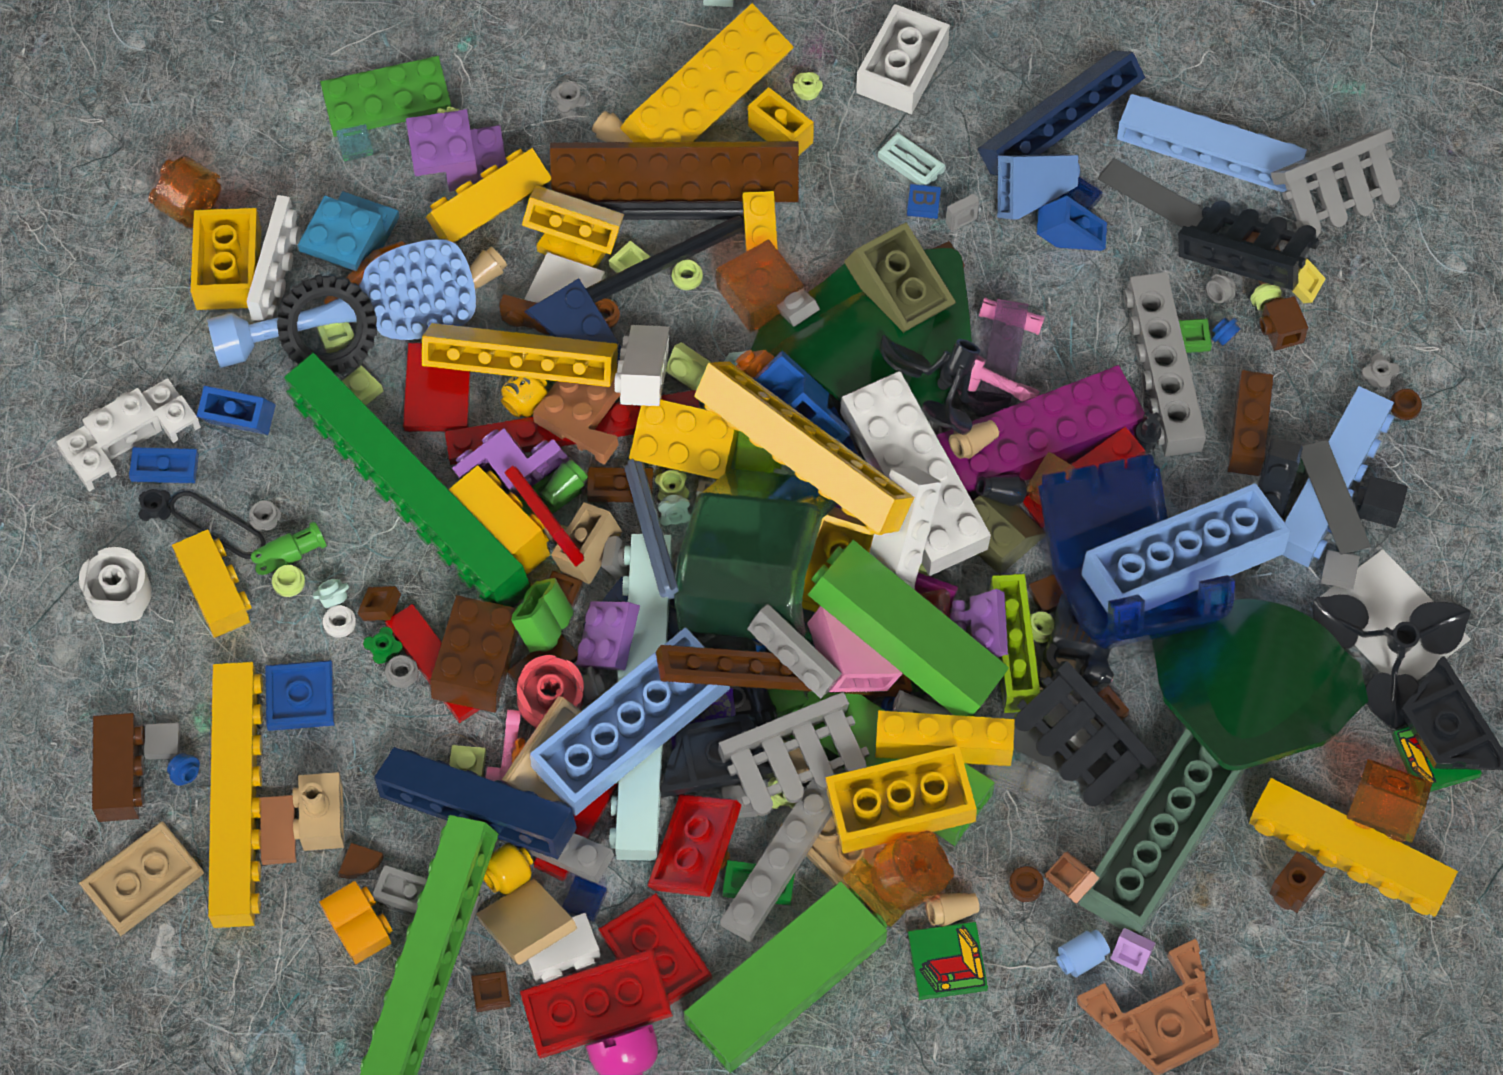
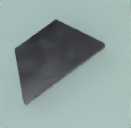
M1445 656L1441 657L1429 675L1418 686L1413 696L1404 704L1400 714L1434 769L1503 770V748Z
M741 714L691 723L679 730L675 739L674 749L670 754L664 781L660 786L661 798L740 784L741 782L737 774L730 776L727 767L732 765L731 760L725 763L722 762L718 746L719 742L756 728V725L748 715ZM762 747L751 751L752 756L764 752ZM768 761L757 765L763 779L775 777Z

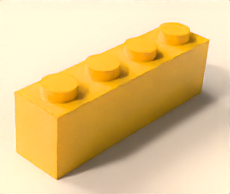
M520 148L505 158L508 163L503 167L498 168L496 164L480 174L483 179L473 185L470 180L455 190L458 194L449 201L444 196L430 205L432 211L425 218L439 239L449 240L453 243L457 242L531 195L535 185L543 187L551 181V176L533 148L525 153Z
M878 710L875 758L904 759L959 745L964 763L1011 766L1015 719Z

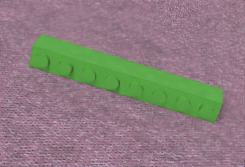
M449 815L446 826L441 830L440 844L435 858L430 862L429 876L424 890L419 894L418 908L413 922L408 926L406 932L407 940L402 954L395 963V975L390 988L384 995V1006L379 1021L373 1027L372 1041L368 1053L362 1059L360 1075L418 1074L499 835L486 822Z

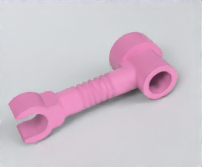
M978 355L972 369L968 391H976L982 380L1012 394L1022 402L1039 395V390L1009 380L983 367L986 360Z
M507 710L501 768L487 766L486 779L502 781V778L512 765V752L516 748L515 742L518 739L521 711Z

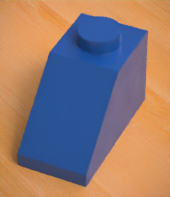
M1065 196L1038 208L1037 235L1055 247L1095 251L1106 249L1107 222L1070 197Z

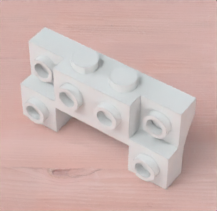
M167 378L142 393L136 388L131 392L121 394L115 401L105 407L93 410L87 417L82 419L83 427L56 442L66 461L71 465L90 492L95 489L92 483L95 479L106 473L111 478L117 476L110 460L161 432L162 428L174 443L178 440L177 432L189 425H192L195 431L201 428L184 397L179 395Z

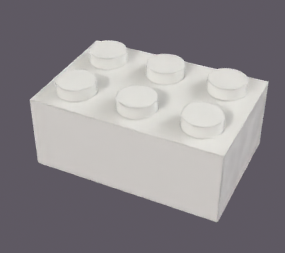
M894 4L857 72L856 93L912 114L948 47L950 25Z

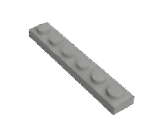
M841 767L833 772L837 775L845 773L846 770ZM813 779L804 790L802 799L795 804L720 920L721 927L749 942L757 933L832 816L827 791L819 789Z

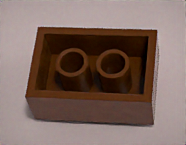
M456 595L431 677V699L496 713L519 635L511 620L517 608Z

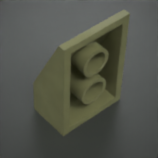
M907 222L855 249L844 261L862 291L903 333L956 303Z

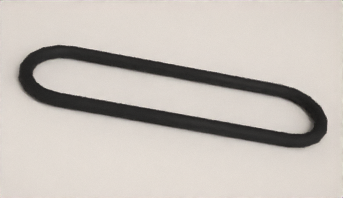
M182 491L173 496L170 501L169 509L171 514L198 532L205 530L175 511L174 504L178 498L182 496L195 498L256 535L261 541V547L266 545V540L260 532L196 493ZM211 534L213 540L218 538ZM220 539L223 547L242 558L251 559V554L242 553Z

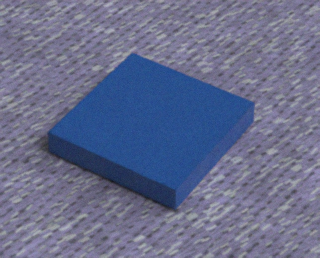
M332 660L265 665L266 727L268 731L335 726Z

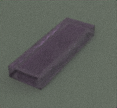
M998 299L985 368L1015 381L1029 304ZM982 381L981 392L1012 398V394Z

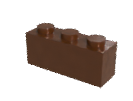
M1241 371L1236 391L1227 472L1260 476L1265 458L1273 374Z
M134 713L93 716L92 810L98 822L139 819V807H144V789L142 786L139 787V776L144 775L145 764L143 755H139V745L145 743L143 724H138Z

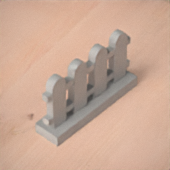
M1391 129L1373 130L1271 172L1274 185L1285 184L1287 191L1282 192L1284 200L1290 199L1297 220L1292 222L1294 230H1298L1299 227L1304 225H1310L1316 229L1317 237L1321 232L1319 221L1326 218L1328 224L1332 227H1342L1348 219L1346 209L1353 207L1357 215L1368 216L1374 209L1372 199L1377 196L1385 205H1394L1399 201L1400 192L1398 188L1403 186L1401 178L1395 179L1389 158L1393 156L1392 149H1386L1384 145L1394 141ZM1365 153L1366 158L1359 160L1358 155ZM1339 164L1340 169L1333 171L1332 166ZM1368 166L1376 188L1371 190L1368 188L1363 168ZM1312 175L1314 180L1306 182L1305 177ZM1342 177L1349 195V199L1345 201L1342 200L1336 181ZM1315 188L1323 210L1316 212L1310 190Z
M844 692L719 742L718 752L722 762L725 763L731 760L732 765L727 767L730 776L738 775L746 793V796L741 798L744 808L751 805L757 815L765 816L772 810L773 801L771 796L782 792L788 802L796 803L803 797V783L813 779L819 789L826 790L825 777L835 775L834 770L845 767L846 772L866 768L864 758L869 756L867 747L860 749L850 728L855 725L853 716L845 717L844 713L848 710L849 702ZM822 722L825 723L826 726L815 730L813 727ZM790 735L794 736L795 739L786 743L782 740ZM829 735L840 756L832 761H828L819 741ZM763 748L764 752L752 756V751ZM798 748L809 769L800 774H797L788 752ZM766 761L769 762L778 782L769 787H766L757 765Z

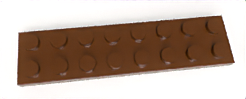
M799 141L550 143L552 190L583 201H742V194L746 192L774 191L775 202H799Z

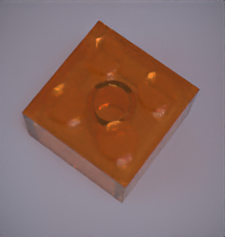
M769 239L716 268L717 289L750 333L759 329L778 315L780 312L777 305L783 302L789 294L803 289V283Z
M1367 759L1354 793L1347 819L1352 820L1360 828H1373L1384 832L1392 840L1412 843L1424 814L1433 782Z

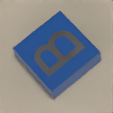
M910 184L907 216L938 219L941 187Z

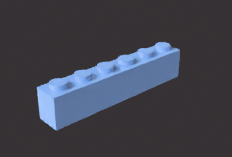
M1134 94L1130 95L1119 122L1117 140L1279 192L1287 191L1285 184L1274 185L1271 172L1305 159L1307 149L1301 148L1296 144L1272 139L1265 134L1250 132L1234 124H1225L1205 115H1197L1184 111L1177 106H1169L1153 101L1149 97H1140Z
M1358 386L1329 440V445L1351 498L1355 492L1351 489L1354 481L1360 483L1367 471L1368 465H1365L1364 462L1368 456L1374 458L1382 442L1377 439L1381 431L1384 433L1388 432L1395 417L1390 414L1394 404L1393 401ZM1308 478L1285 521L1291 532L1283 556L1306 567H1309L1314 557L1320 559L1328 543L1323 539L1327 531L1332 533L1310 478Z

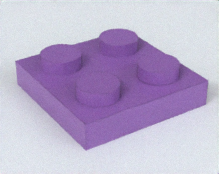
M590 601V606L585 616L586 623L582 640L578 646L576 665L586 669L592 666L593 669L625 670L640 605L631 602Z

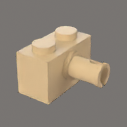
M583 502L568 527L560 525L583 554L585 561L575 567L558 544L551 556L563 574L582 580L590 585L601 567L604 546L608 537H620L622 530L611 512ZM543 529L549 541L557 543L547 529Z
M339 772L298 775V787L293 788L294 808H299V819L293 820L294 839H300L304 851L344 848L343 784Z

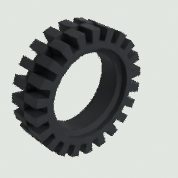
M318 274L313 278L308 279L307 277L301 280L300 284H295L290 289L289 294L284 296L283 303L278 310L277 329L284 351L297 364H300L314 353L333 373L339 372L341 374L345 373L346 369L350 367L352 369L355 368L361 359L364 360L368 356V351L370 348H373L374 338L377 336V318L369 297L356 283L350 282L348 278L343 276L342 278L337 277L336 274H328V276ZM321 296H334L342 299L354 310L357 320L356 332L351 342L341 350L332 353H321L312 350L301 340L297 330L298 316L302 308L309 301Z

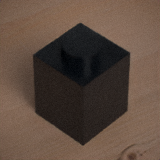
M1370 476L1366 487H1359L1355 505L1361 506L1358 514L1359 518L1396 528L1408 486Z

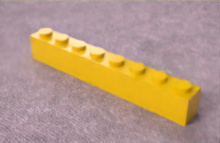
M731 362L708 363L694 396L705 404L706 410L720 415L727 421L726 423L729 427L741 431L748 436L749 441L753 445L767 450L772 454L773 460L787 465L795 471L797 478L815 486L821 496L834 500L842 506L841 509L844 513L856 517L866 524L865 528L871 533L883 535L885 533L899 532L914 500V496Z
M253 662L213 664L208 917L213 928L255 926V914H260L261 899L260 894L255 893V882L261 881L260 861H256V850L261 849V831L256 829V818H261V798L256 797V786H262L261 766H257V755H262V737L257 735V724L263 723L262 705L257 704V694L263 693L262 674L256 673Z

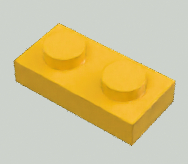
M774 191L743 193L746 256L777 255Z
M546 233L543 234L536 245L537 252L546 255L548 252L593 268H597L606 255L604 252Z

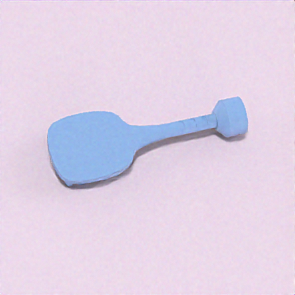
M445 239L423 240L387 251L369 263L364 270L362 281L359 284L373 305L377 318V330L381 335L391 339H422L423 334L431 323L462 326L472 318L476 308L475 287L467 260L455 243ZM338 298L327 304L301 311L298 316L297 330L299 332L329 324L357 322L356 315L348 303ZM234 313L207 319L220 368L246 362L254 348V343L279 337L277 329L278 317L250 325L246 320Z

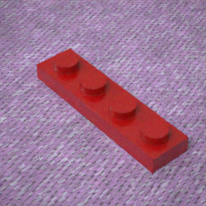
M1125 426L1026 496L1022 505L1035 522L1043 528L1074 506L1078 500L1084 499L1145 455V449Z

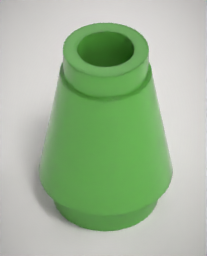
M569 459L565 464H560L540 495L547 503L554 507L557 503H560L584 486L583 482L588 476L575 462Z

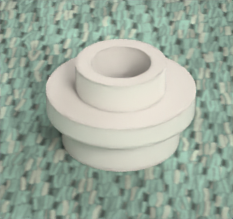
M342 605L333 606L325 613L323 626L330 636L336 638L345 637L355 629L356 617L348 607ZM337 620L346 621L344 625H334Z

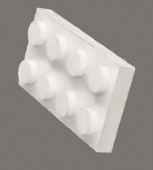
M277 195L246 301L253 324L277 318V301L285 293V273L290 271L293 265L292 249L300 241L301 228L296 224L297 212L293 210L290 197Z

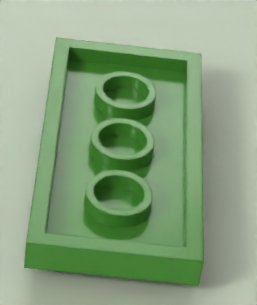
M439 56L320 81L333 137L405 122L406 118L438 114L437 110L439 108L446 110L447 107H452Z

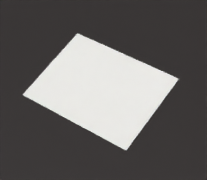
M1383 549L1358 567L1354 589L1333 586L1320 596L1327 597L1344 594L1359 599L1366 606L1369 614V622L1363 631L1384 630L1386 627L1393 629L1401 622H1409L1410 615L1418 606L1427 602H1434ZM1464 633L1463 639L1457 648L1443 655L1432 654L1426 651L1419 639L1418 643L1409 652L1405 653V658L1401 662L1398 675L1409 674L1418 681L1435 667L1441 657L1445 656V658H1448L1471 639ZM1358 635L1355 646L1381 673L1391 675L1397 654L1389 649L1387 637L1363 638Z

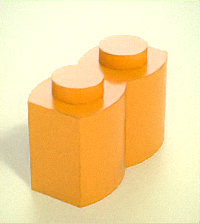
M353 881L319 901L323 912L355 965L392 944L388 934L393 930L384 914L382 913L377 916L371 908L376 902L366 886L360 889L356 881Z

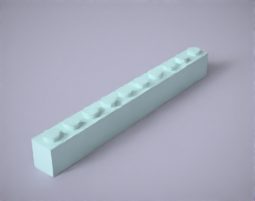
M631 534V545H625L624 565H630L629 576H623V595L628 596V602L640 605L626 669L618 670V682L655 653L660 645L668 642L670 599L668 597L662 598L659 594L643 534ZM664 535V539L671 560V535ZM663 744L615 783L619 784L618 796L612 795L611 816H617L616 828H610L609 848H615L617 860L656 861Z

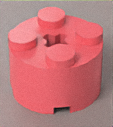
M544 655L531 660L525 665L517 682V706L519 711H521L522 717L535 729L558 696L565 698L582 710L584 681L579 669L572 662L553 655ZM549 689L551 693L556 692V695L550 697L549 694L544 695L545 690Z

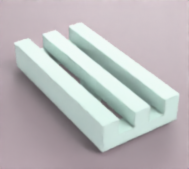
M898 132L878 151L879 159L916 185L929 186L930 182H934L937 179L938 174L941 175L945 171V165ZM895 144L899 145L901 148H903L904 150H906V151L909 152L910 154L904 153L903 151H901L900 149H898V148H897L896 146H894V145H895ZM917 159H919L924 164L932 168V170L930 171L929 169L921 165L919 162H917Z

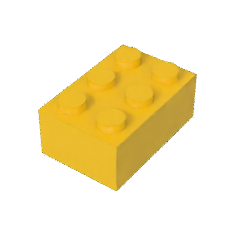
M257 208L194 210L190 291L196 310L248 308L246 301L261 253L262 227Z
M660 400L659 406L641 405L629 459L728 482L739 431L729 427L726 423L727 421L720 415L711 413L708 410Z
M477 465L454 484L449 491L523 565L525 573L528 575L550 556L547 546L549 539L542 531L545 527L534 514L528 516L521 509L523 504L512 492L506 494L500 488L502 483L493 472L489 470L485 473Z

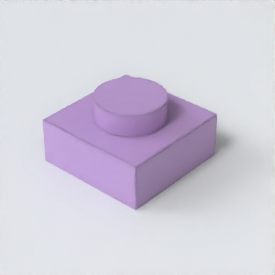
M1124 928L1110 959L1142 974L1156 943Z

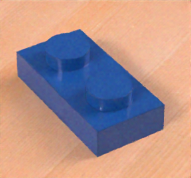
M133 447L129 472L131 482L195 483L199 457L197 449Z

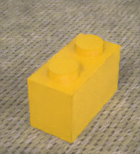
M768 87L748 105V127L766 141H799V155L813 143L814 122Z

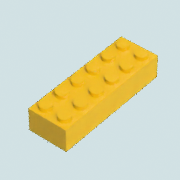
M751 3L625 120L620 129L633 142H695L789 54L794 46Z

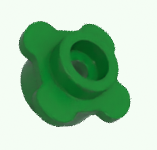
M389 627L381 628L378 634L373 637H366L363 641L364 648L370 650L373 661L377 664L390 661L396 654H400L403 649L402 643L395 640L392 636L393 631ZM385 643L386 646L381 648L380 644Z

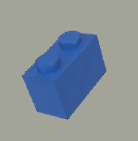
M204 386L196 417L210 424L269 435L276 405L262 397Z

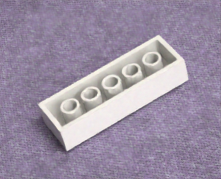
M899 371L843 396L840 413L847 426L851 429L850 432L868 464L888 478L891 469L915 466L942 482L938 502L935 506L930 525V533L927 536L922 555V564L928 575L931 576L988 550L991 534L902 373Z

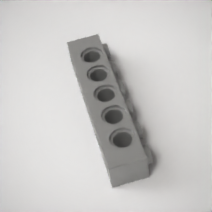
M1168 273L1130 277L1128 289L1123 292L1124 304L1126 308H1131L1132 312L1130 330L1132 335H1137L1136 356L1139 363L1143 362L1145 371H1142V382L1144 389L1149 390L1151 398L1148 400L1149 412L1151 414L1157 412L1161 416L1160 427L1162 433L1156 443L1157 445H1162L1165 457L1202 452L1206 434ZM1145 308H1152L1155 311H1147ZM1151 335H1158L1162 338H1153ZM1158 362L1167 363L1168 366H1161ZM1169 389L1174 391L1175 393L1170 394L1166 393L1163 390ZM1170 417H1177L1182 421H1173Z

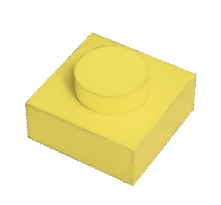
M1307 258L1305 266L1302 269L1299 268L1298 284L1292 291L1303 304L1313 302L1326 279Z

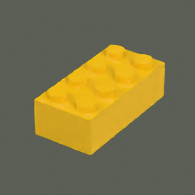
M959 745L825 777L826 791L843 854L976 822L977 809Z

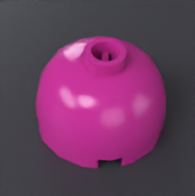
M653 1024L635 1028V1031L619 1033L586 1045L589 1059L599 1075H643V1072L654 1065L659 1049Z

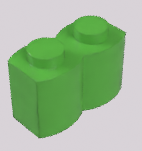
M556 578L537 581L528 589L524 596V602L515 610L511 620L530 652H546L557 645L562 629L570 623L569 620L574 610Z

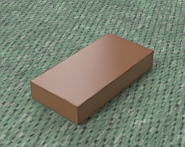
M293 795L261 797L262 865L297 863L296 840L294 839L293 832L296 808L293 805Z
M1065 852L1044 876L1052 885L1076 904L1100 879L1092 870L1068 852Z

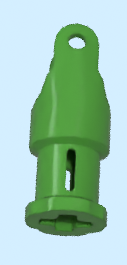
M313 521L309 523L308 528L293 535L288 533L253 551L251 560L254 563H258L255 570L259 575H267L283 565H290L302 559L303 554L318 547L323 549L327 545L317 524Z

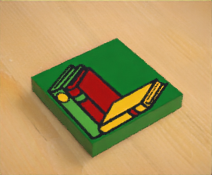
M1409 727L1394 731L1392 735L1416 795L1480 778L1482 774L1481 770L1434 769Z
M976 922L908 931V941L919 1000L988 990Z

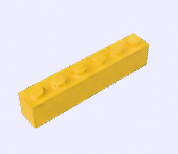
M431 323L422 336V366L605 387L611 386L617 373L618 344L436 323Z
M1270 778L1249 821V824L1253 825L1259 833L1265 836L1273 835L1285 841L1289 848L1298 852L1305 851L1315 856L1317 861L1324 866L1336 867L1346 872L1354 881L1368 883L1378 888L1384 896L1391 899L1398 898L1410 904L1414 911L1423 915L1430 914L1436 917L1458 873L1457 870L1273 778Z

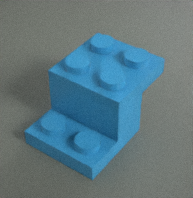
M342 191L338 200L324 196L298 244L299 252L357 271L360 263L373 250L385 246L399 219V211Z

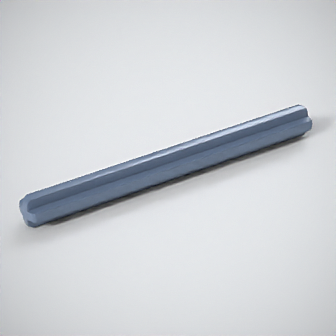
M630 459L628 465L625 466V472L658 591L662 598L668 597L673 599L679 588L644 465L640 461Z

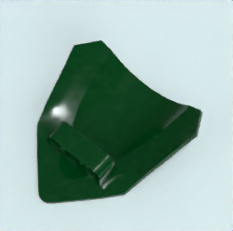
M952 248L923 249L956 303L904 333L862 291L844 263L823 282L807 292L816 301L820 310L794 327L779 313L759 328L751 350L752 352L767 350L774 357L781 351H784L840 403L843 396L899 372L892 368L882 356L880 344L884 334L893 343L924 356L932 366L942 357L944 351L951 352L957 339H965L972 342L962 256L957 250ZM939 368L931 375L923 373L920 378L902 373L921 410L923 403L927 400L937 401L941 404L944 403L950 388L942 390L938 387L937 382L941 375Z
M1237 599L1215 603L1199 611L1181 613L1152 641L1158 683L1163 702L1214 760L1227 770H1243L1323 746L1334 738L1347 722L1369 701L1360 662L1347 653L1337 639L1320 623L1296 609L1279 603L1257 599Z

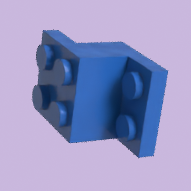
M781 351L753 378L838 442L842 443L850 435L851 429L827 409L829 392L784 351Z

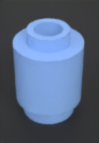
M1095 929L1092 932L1085 931L1058 947L1059 956L1056 957V960L1066 975L1071 973L1074 977H1078L1103 962L1105 956L1110 953V948L1098 930Z

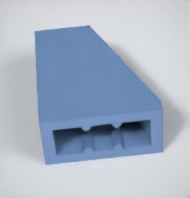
M998 155L997 218L1020 219L1078 187V177L1080 175L1078 155Z

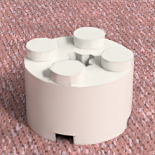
M121 547L104 548L98 551V555L91 560L88 558L81 567L79 585L94 617L109 623H124L136 621L143 616L144 610L151 600L152 587L142 562L133 552Z

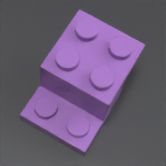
M467 109L406 118L415 176L446 172L449 192L455 191L470 180L473 185L483 179L480 174L495 164L498 168L507 164L500 125L470 130Z
M502 429L500 432L494 430L482 439L483 445L475 451L470 449L461 454L456 459L458 464L452 467V469L460 479L477 465L485 473L489 470H495L508 489L518 497L521 494L504 473L511 466H516L532 487L558 469L561 463H566L569 457L553 439L549 443L545 440L531 450L533 455L528 458L515 439L505 429Z

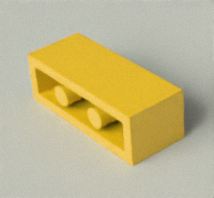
M535 185L529 198L522 226L611 255L624 214Z
M207 529L172 544L177 561L213 638L250 623L247 610L252 609L245 591L238 593L234 585L239 580L232 564L225 566L222 560L227 555L220 539L213 540Z

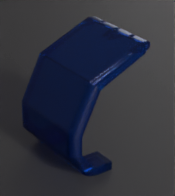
M1151 454L1128 458L1127 468H1124L1125 459L1101 463L1098 465V469L1096 465L1069 470L1068 480H1066V471L1046 474L1042 476V485L1038 486L1053 575L1081 629L1103 649H1111L1205 628L1225 618L1231 612L1234 604L1235 580L1229 575L1199 581L1198 592L1197 590L1147 611H1145V600L1139 594L1108 601L1107 613L1081 575L1086 551L1168 519L1160 468L1154 464Z

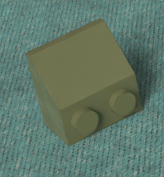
M978 496L973 501L991 534L988 550L977 555L999 575L1004 573L1046 536V532L1016 504L1008 506L983 496Z

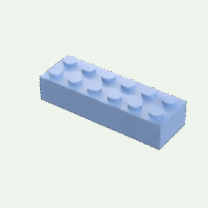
M1255 483L1086 551L1081 575L1116 624L1283 555L1291 531Z
M686 627L664 644L705 648ZM653 653L530 753L531 767L561 801L572 808L573 814L576 816L726 693L730 686L661 681L656 653Z

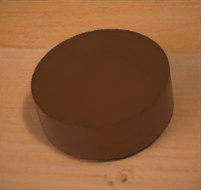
M1022 866L1011 874L1009 890L1018 901H1035L1043 891V876L1037 869L1030 866Z

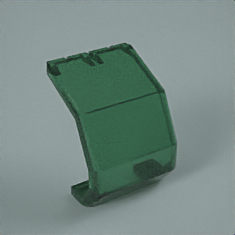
M739 469L728 470L697 496L677 559L675 575L679 588L674 598L678 630H683L686 627L690 632L756 639L748 630V627L759 611L769 604L802 637L813 645L811 633L806 632L804 626L802 599L805 576L822 519L838 503L821 496L815 486L800 480L795 475Z

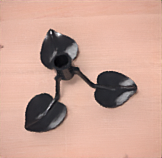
M885 334L883 335L880 344L882 356L895 370L908 376L920 378L923 373L931 375L943 363H946V371L955 377L944 405L933 400H927L922 405V412L934 423L951 428L962 435H966L971 431L972 421L969 416L961 410L951 408L955 392L962 402L967 403L969 410L982 417L1008 408L1012 398L980 391H968L972 369L980 353V349L974 343L965 339H957L951 352L944 351L942 357L931 366L924 356L893 343ZM964 377L963 388L960 391L957 387L960 379Z
M1338 594L1316 597L1313 601V619L1324 626L1337 639L1343 649L1352 648L1357 642L1358 635L1363 638L1387 637L1389 649L1397 654L1391 675L1388 673L1374 675L1367 683L1366 691L1369 709L1391 729H1398L1406 724L1400 714L1401 709L1419 686L1417 680L1412 675H1398V670L1402 660L1405 658V653L1409 652L1418 643L1419 639L1422 647L1432 654L1443 655L1452 652L1463 639L1466 624L1471 615L1469 609L1457 604L1427 602L1418 606L1412 612L1409 622H1401L1393 629L1386 627L1384 630L1363 631L1369 622V614L1366 606L1359 599L1350 595Z

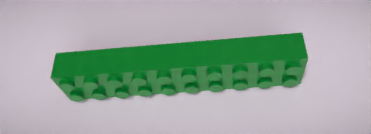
M314 353L284 377L289 387L286 393L293 400V407L304 419L310 417L315 423L313 427L324 440L328 437L335 444L333 448L343 460L346 461L350 458L355 464L353 468L365 482L369 479L376 486L374 488L375 492L385 503L391 500L396 507L394 509L403 522L408 524L411 521L417 528L415 532L427 546L432 543L438 550L436 554L446 566L454 565L459 571L457 575L469 589L474 586L480 593L478 597L481 601L514 607L524 598L531 586L523 565Z

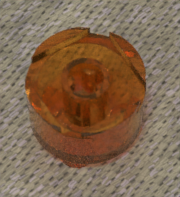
M182 156L175 161L168 159L161 167L160 174L162 176L157 186L150 192L148 201L157 210L184 227L193 228L194 210H212L221 192V184L217 182V179L221 178L218 174L189 156Z
M931 831L905 832L880 848L873 856L875 861L874 866L871 868V879L876 891L887 903L892 901L900 905L898 909L902 910L914 909L941 893L954 876V870L949 864L944 850L939 845L936 835Z

